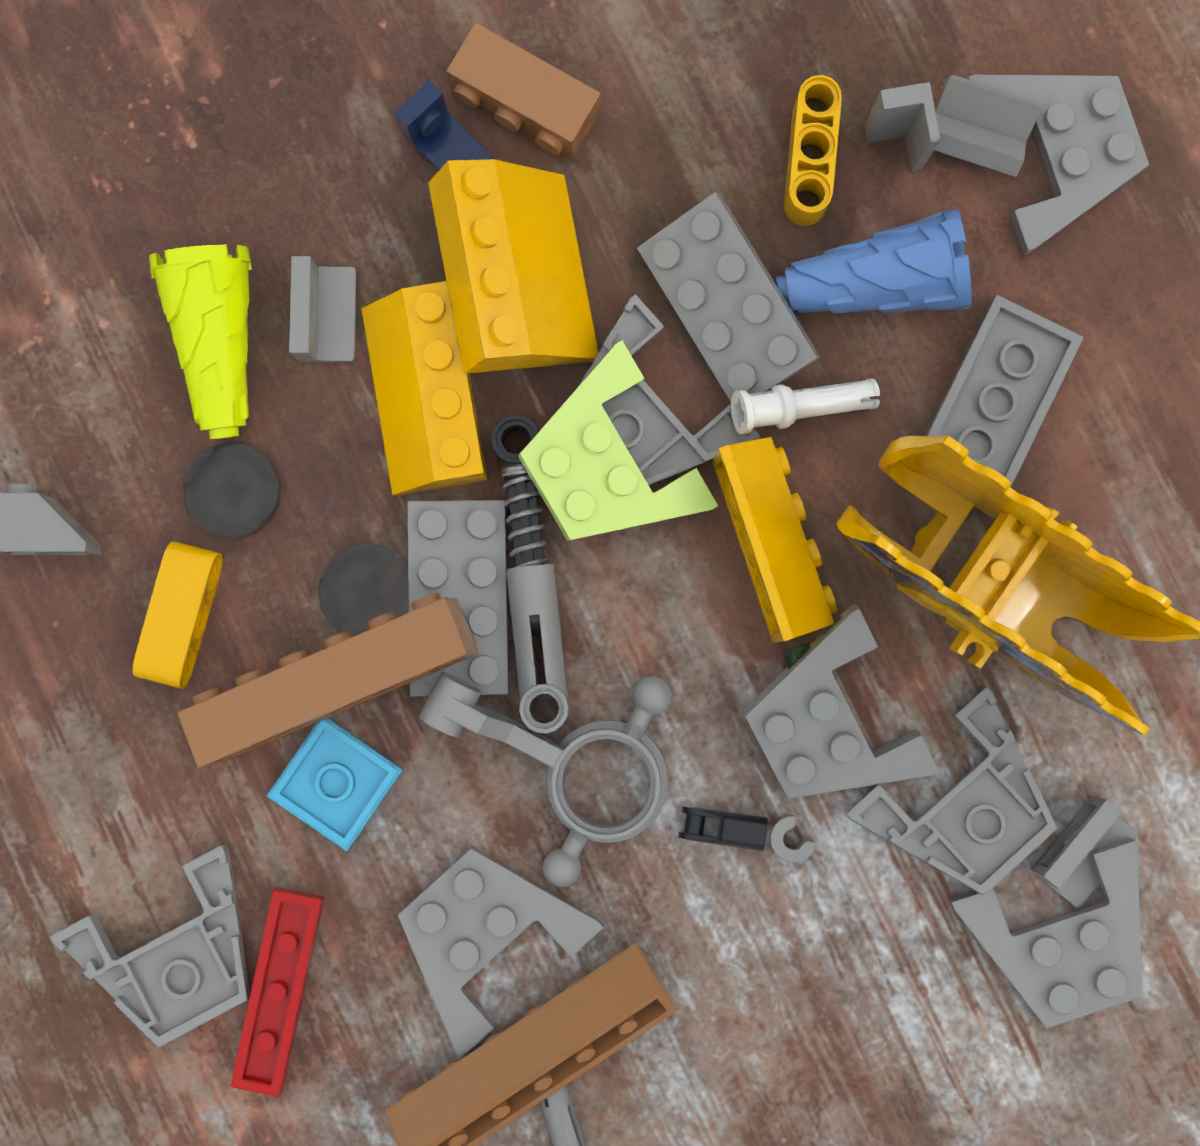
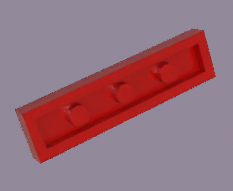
M280 887L273 889L230 1087L279 1097L283 1092L325 899L323 896Z

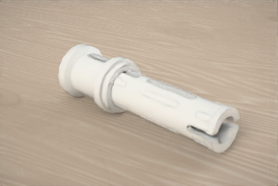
M867 378L862 381L791 390L790 387L782 384L774 385L771 391L748 394L746 390H737L731 398V415L735 429L742 435L749 434L753 428L776 425L777 428L784 429L794 424L796 419L876 409L880 404V400L870 399V397L880 396V389L874 378Z

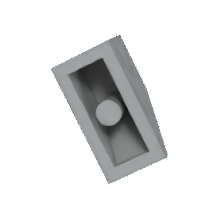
M8 484L7 493H0V554L102 555V546L55 498L38 493V486Z

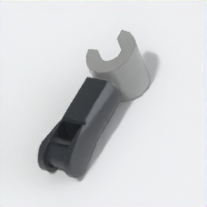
M682 806V813H686L684 832H679L678 838L757 851H764L766 844L771 846L778 857L790 863H800L808 859L813 854L817 844L813 840L806 839L800 841L795 847H787L784 844V834L795 827V815H785L777 819L773 825H767V817ZM706 816L720 818L718 837L703 835Z

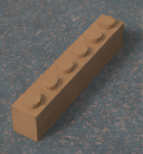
M439 593L424 596L411 603L414 611L400 617H396L395 612L383 614L369 620L366 623L369 630L353 637L350 631L339 633L322 641L324 649L308 656L306 650L290 654L278 660L281 668L267 674L264 673L263 669L251 671L235 679L237 687L222 693L220 688H214L193 696L191 699L194 705L177 712L197 768L223 763L478 655L479 651L458 599L447 597L441 599Z
M636 943L626 950L616 952L605 964L587 976L574 980L567 986L566 990L545 1004L532 1008L524 1018L503 1032L493 1034L482 1046L461 1060L451 1062L440 1074L422 1086L406 1092L398 1102L385 1110L398 1146H476L678 1011L676 1003L653 963Z

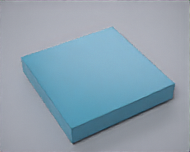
M329 717L316 723L267 797L339 847L348 851L404 768Z

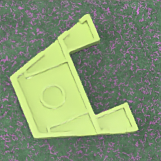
M623 340L610 349L599 364L518 455L567 541L706 512L718 507L697 468L653 493L604 410L603 403L645 379Z

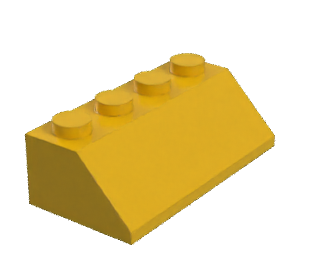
M447 281L402 288L361 308L392 495L399 496L488 480L470 373L464 374Z
M772 437L719 448L712 463L772 643L784 642L833 625L834 621L831 614L838 612L837 604L830 586L821 585L816 570L817 567L822 566L820 553L814 539L806 540L800 522L806 520V513L797 492L791 494L785 476L791 474V470L783 447L775 448Z

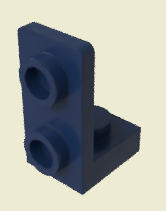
M430 80L394 112L401 134L437 171L449 160L494 159L447 111L443 93Z

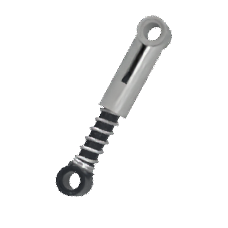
M510 415L496 423L492 431L491 443L497 456L498 469L503 472L501 476L506 481L502 488L508 492V499L504 505L510 511V516L506 519V522L511 525L512 533L508 536V539L513 542L514 549L509 555L515 559V567L507 569L506 576L520 701L519 713L523 723L529 729L536 733L547 734L556 731L565 723L570 708L555 567L553 564H544L549 559L543 555V546L547 542L542 540L541 529L545 525L540 523L539 512L543 510L541 506H538L537 495L540 493L518 458L519 454H512L504 448V441L512 432L522 431L530 437L531 441L539 431L531 419L523 415ZM536 635H541L546 676V683L538 684L533 637ZM549 694L557 701L559 712L553 721L541 722L534 717L531 706L534 698L538 695Z

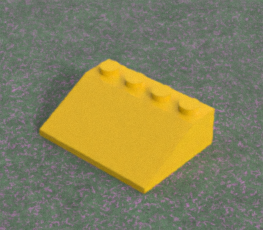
M495 159L447 161L428 184L464 374L594 362L599 352L565 175Z

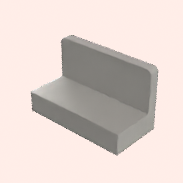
M951 75L946 82L935 109L940 133V142L935 151L1017 177L1024 162L1026 141L1040 114L1041 105L1038 102Z
M930 82L880 90L864 124L867 144L904 137L911 173L923 169L940 142Z
M291 256L289 353L298 362L353 363L356 360L358 273L354 267L317 266L311 256Z
M1091 795L1030 870L1072 906L1080 907L1099 885V880L1089 856L1090 851L1127 838L1136 840L1138 833L1119 817L1123 812L1110 801Z

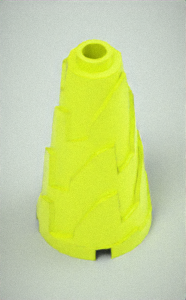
M227 244L164 250L166 264L163 263V258L155 252L149 255L151 279L155 278L180 366L184 371L194 420L197 425L199 424L200 431L209 430L210 439L239 436L238 427L246 426V419L249 417L246 364H248L249 270H252L249 248L237 245V258H232V255H228Z

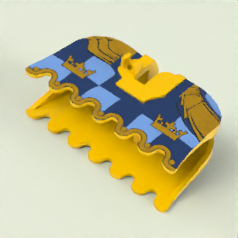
M906 436L892 441L879 460L878 467L900 487L935 510L937 514L927 526L917 532L915 544L911 551L876 529L852 505L848 506L836 523L841 533L870 561L897 582L896 587L930 611L947 618L945 623L959 632L949 647L950 650L963 656L967 646L972 642L975 643L976 650L967 662L981 669L994 651L1049 688L1145 736L1150 728L1142 723L1128 698L1106 676L1060 646L1052 636V625L1055 620L1066 616L1116 638L1172 642L1200 639V621L1171 607L1172 601L1161 592L1131 577L1132 571L1126 566L1094 550L1091 547L1093 545L1092 541L1076 531L1078 526L1064 520L1061 524L1054 519L1059 514L1058 511L1045 507L1036 500L1009 487L1011 482L1005 476L971 459L968 456L970 452L950 436ZM973 507H976L996 520L954 582L947 588L943 585L944 582L930 571Z

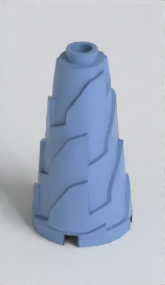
M958 209L942 211L917 222L873 233L869 239L824 251L822 255L793 262L791 267L785 268L784 276L776 277L777 287L786 302L790 304L791 310H798V313L831 311L836 314L880 310L887 314L920 310L956 311L968 309L972 304L971 275L968 254L965 255L963 242H966Z

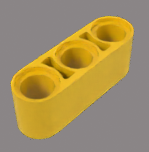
M824 75L812 76L805 80L800 87L792 111L784 211L790 221L803 227L812 226L821 220L831 202L834 189L842 95L837 82ZM812 98L820 99L826 104L828 110L824 112L813 111L807 106L805 101ZM808 144L816 145L821 149L824 157L820 159L808 158L803 154L801 147ZM806 190L813 192L818 197L819 204L813 207L805 206L799 202L796 193Z
M171 541L167 546L135 653L133 676L182 690L187 686L196 664L220 578L223 562L221 553L177 541Z

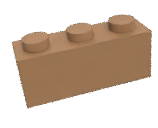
M476 22L446 71L450 88L453 90L452 95L459 102L472 109H476L479 105L494 114L493 118L504 128L512 132H518L519 129H522L536 137L535 142L538 146L556 156L562 152L574 158L601 112L600 92Z

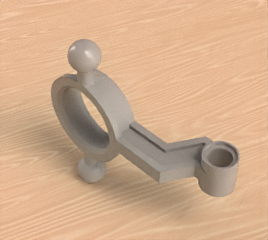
M441 672L418 716L423 722L453 737H459L463 727L479 735L505 742L548 765L547 792L550 803L558 818L570 829L562 848L551 851L543 861V874L551 885L564 888L571 886L578 880L581 874L579 855L587 840L603 843L624 841L643 832L658 817L667 796L668 771L660 749L644 732L652 716L665 711L671 703L672 691L669 684L663 678L647 676L636 684L633 691L636 707L627 723L616 720L590 722L573 730L559 744L497 710L476 704L482 693L480 690L451 674ZM602 739L620 741L636 750L645 761L651 780L649 797L642 809L629 820L613 825L597 824L578 814L571 806L564 788L565 769L571 756L583 745Z

